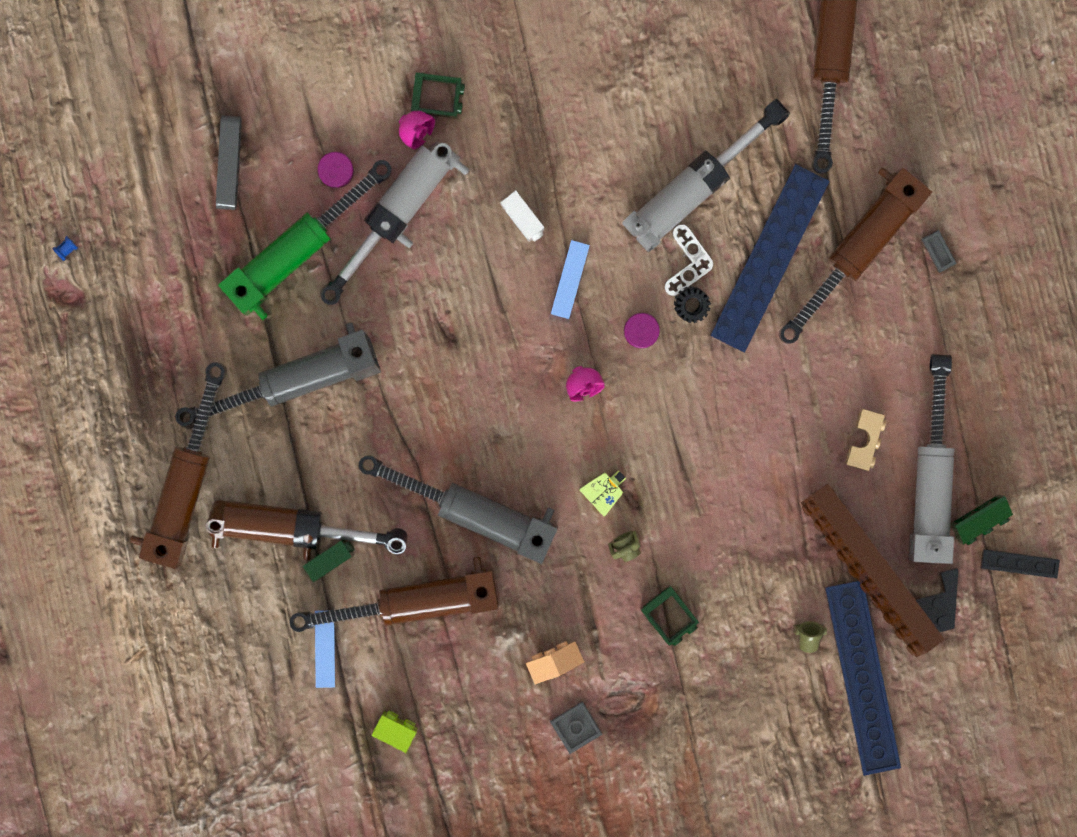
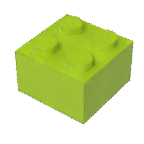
M388 710V712L384 711L372 736L406 753L417 733L416 723L409 719H405V721L399 719V715L391 710Z

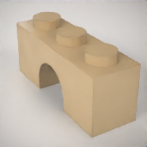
M860 409L855 428L864 430L868 439L863 447H849L845 461L846 465L866 471L874 467L876 457L873 455L875 449L878 450L881 443L879 434L880 431H884L886 426L885 415Z

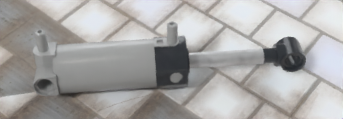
M778 99L773 100L767 105L763 111L764 117L721 155L715 158L705 150L639 211H633L623 221L622 224L634 237H637L636 240L647 252H650L659 245L662 237L730 180V176L724 168L726 164L769 126H778L789 117L790 112Z
M436 142L429 149L421 146L380 201L374 205L363 220L370 225L371 233L334 281L330 280L327 285L322 287L320 297L324 303L334 305L339 301L340 295L344 291L342 288L381 237L388 239L393 244L398 240L408 248L413 245V242L402 234L408 227L409 221L449 170L455 167L464 175L469 172V168L459 161L460 156L453 152L449 145ZM440 146L444 148L442 156L437 155V149ZM328 290L335 291V297L331 300L325 298V293Z

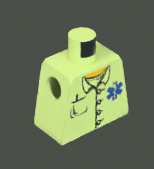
M619 470L611 478L604 472L579 490L603 516H606L623 494V491L618 486L626 478Z

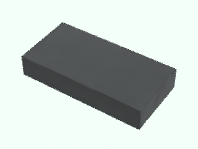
M939 230L921 239L939 273L957 264Z

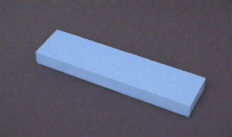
M571 240L552 307V315L566 319L570 318L590 245Z
M315 610V613H319V611L324 612V610ZM330 622V624L325 623V625H315L316 688L335 687V623Z

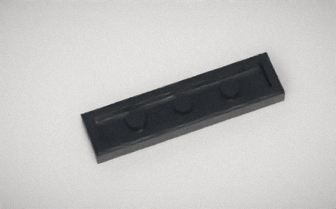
M983 549L980 568L1057 579L1060 560Z

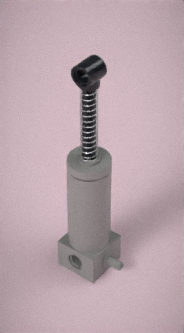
M931 354L930 373L934 377V390H932L933 405L931 406L933 407L931 411L932 425L930 426L932 429L930 431L931 441H929L931 443L927 444V447H918L914 534L910 533L908 560L913 562L953 564L954 537L950 536L954 469L953 456L955 449L946 448V445L942 444L944 440L943 425H945L943 424L945 420L944 405H946L944 403L946 400L945 382L947 380L946 377L951 373V355Z

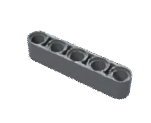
M221 116L216 209L236 210L241 116Z

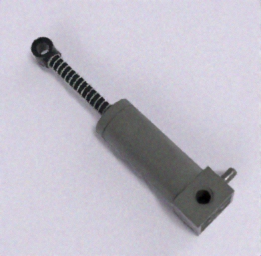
M347 323L346 328L349 335L338 338L339 344L258 373L260 381L258 387H251L247 391H242L236 395L232 394L230 397L227 396L225 399H218V401L213 402L210 417L217 415V413H222V411L226 412L225 410L236 408V406L245 405V403H250V401H255V399L261 397L267 400L270 407L352 377L359 381L381 373L371 339L364 330L356 332L353 323ZM195 406L192 408H180L175 415L177 423L185 429L194 428L199 408ZM190 414V420L184 423V416Z
M364 456L359 461V469L363 474L371 475L375 478L380 476L382 479L385 478L387 481H391V483L394 482L396 485L418 493L419 496L423 495L428 499H432L433 502H438L441 508L438 513L439 517L446 518L450 522L518 551V554L540 564L543 563L558 527L550 523L555 512L554 509L547 508L543 519L531 518L455 483L451 484L449 490L446 489V491L442 492V490L429 486L428 483L424 484L419 479L415 480L414 477L411 478L409 475L406 476L405 473L402 474L400 471H395L396 469L393 470L391 467L384 466L383 462L374 456ZM368 459L374 463V467L370 471L364 468V462ZM539 535L543 538V542L540 545H535L532 542V538Z

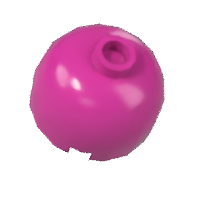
M412 111L407 115H403L399 120V136L402 142L413 150L420 148L426 142L423 140L427 133L429 135L432 134L435 127V119L423 111Z
M583 366L574 368L572 370L573 373L569 375L566 381V390L573 402L584 400L583 396L589 394L592 397L601 392L605 387L602 376L597 370L589 367L583 368Z

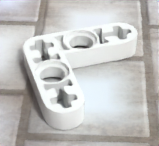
M685 225L676 226L673 231V237L692 263L665 283V291L671 296L678 295L680 290L683 291L685 287H689L713 267L712 259ZM685 229V237L687 239L691 237L693 240L687 242L686 245L683 246L682 242H685V240L683 239V237H677V230ZM689 244H696L698 246L696 254L688 252ZM700 260H708V269H700L701 275L698 276L697 271L692 266L695 264L697 268L701 265ZM690 270L694 273L692 281L684 279L683 274L685 271ZM680 276L681 281L686 286L682 287V284L677 286V292L673 290L670 292L668 289L670 287L669 283L675 284L679 281L676 277Z

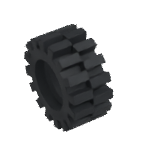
M690 286V288L685 287L684 291H679V296H675L674 309L677 315L684 321L698 323L697 320L702 321L704 320L702 317L708 316L707 311L710 312L711 308L709 305H711V302L701 289ZM690 298H696L699 301L698 308L693 312L687 311L685 307L687 300Z

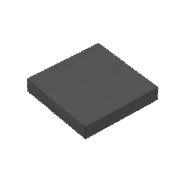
M583 701L550 720L569 754L602 735Z

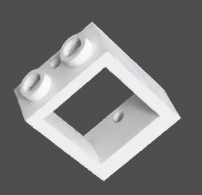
M517 191L501 202L502 208L529 242L532 239L535 242L543 236L544 226Z

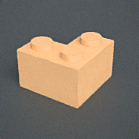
M567 641L556 645L557 649L551 648L545 651L544 655L540 652L531 656L532 660L527 662L526 665L535 684L561 676L584 663L575 641L569 644Z

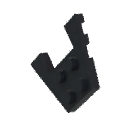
M958 568L940 572L945 592L915 599L939 632L955 629Z

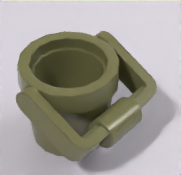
M636 530L623 533L608 543L610 554L614 559L622 558L624 562H627L641 554L639 549L641 544Z
M806 621L801 624H794L793 632L795 635H799L800 649L807 653H814L818 650L823 635H827V628L817 622Z

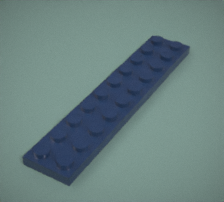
M794 165L710 335L711 337L745 353L830 182L829 180L803 167Z
M859 581L825 587L862 774L865 776L900 769L901 764L866 593L861 589Z

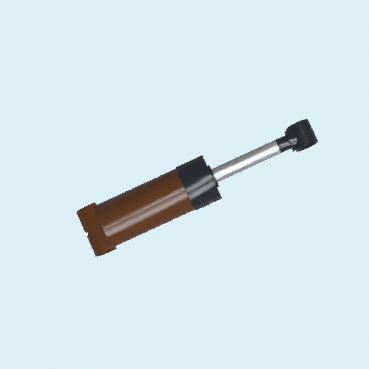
M218 500L213 503L206 524V529L212 537L211 546L213 548H218L220 538L224 539L225 536L304 548V560H310L311 549L317 550L320 537L385 545V548L393 554L403 553L408 539L406 531L400 528H395L390 532L387 531V534L323 526L321 522L322 512L296 510L229 500Z

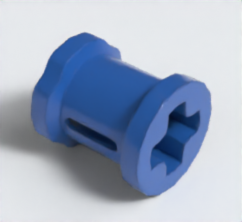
M66 236L59 246L52 249L65 261L66 257L73 250H77L78 247Z

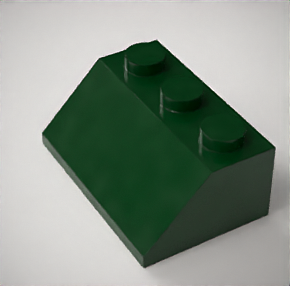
M996 495L951 522L950 527L960 544H967L968 546L977 541V536L981 534L985 536L994 530L992 527L997 524L1001 526L1009 522V517L1013 513L1004 495Z

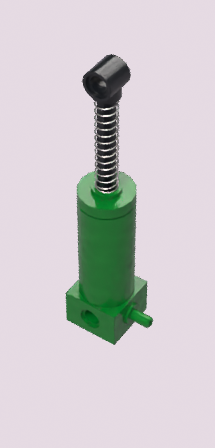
M378 160L368 171V176L364 177L362 181L360 180V183L352 187V190H348V193L344 194L345 196L341 197L339 201L337 200V203L333 204L332 207H329V210H325L326 212L321 217L312 218L306 212L242 269L238 267L218 286L244 315L248 316L255 311L262 320L267 318L268 314L260 306L267 299L266 295L331 240L326 234V227L331 222L333 223L335 219L337 220V217L341 216L340 214L344 213L346 209L348 210V207L356 203L358 199L360 200V197L364 196L363 194L367 193L369 189L371 190V187L375 186L376 183L380 184L391 177L392 168L387 161ZM386 166L387 173L385 175L377 174L378 167ZM242 287H246L247 293L240 297L239 290Z

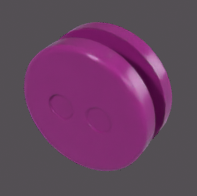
M341 152L327 153L318 164L319 178L328 187L342 188L353 178V164Z
M634 314L625 323V339L635 348L643 349L650 347L659 337V324L650 314Z

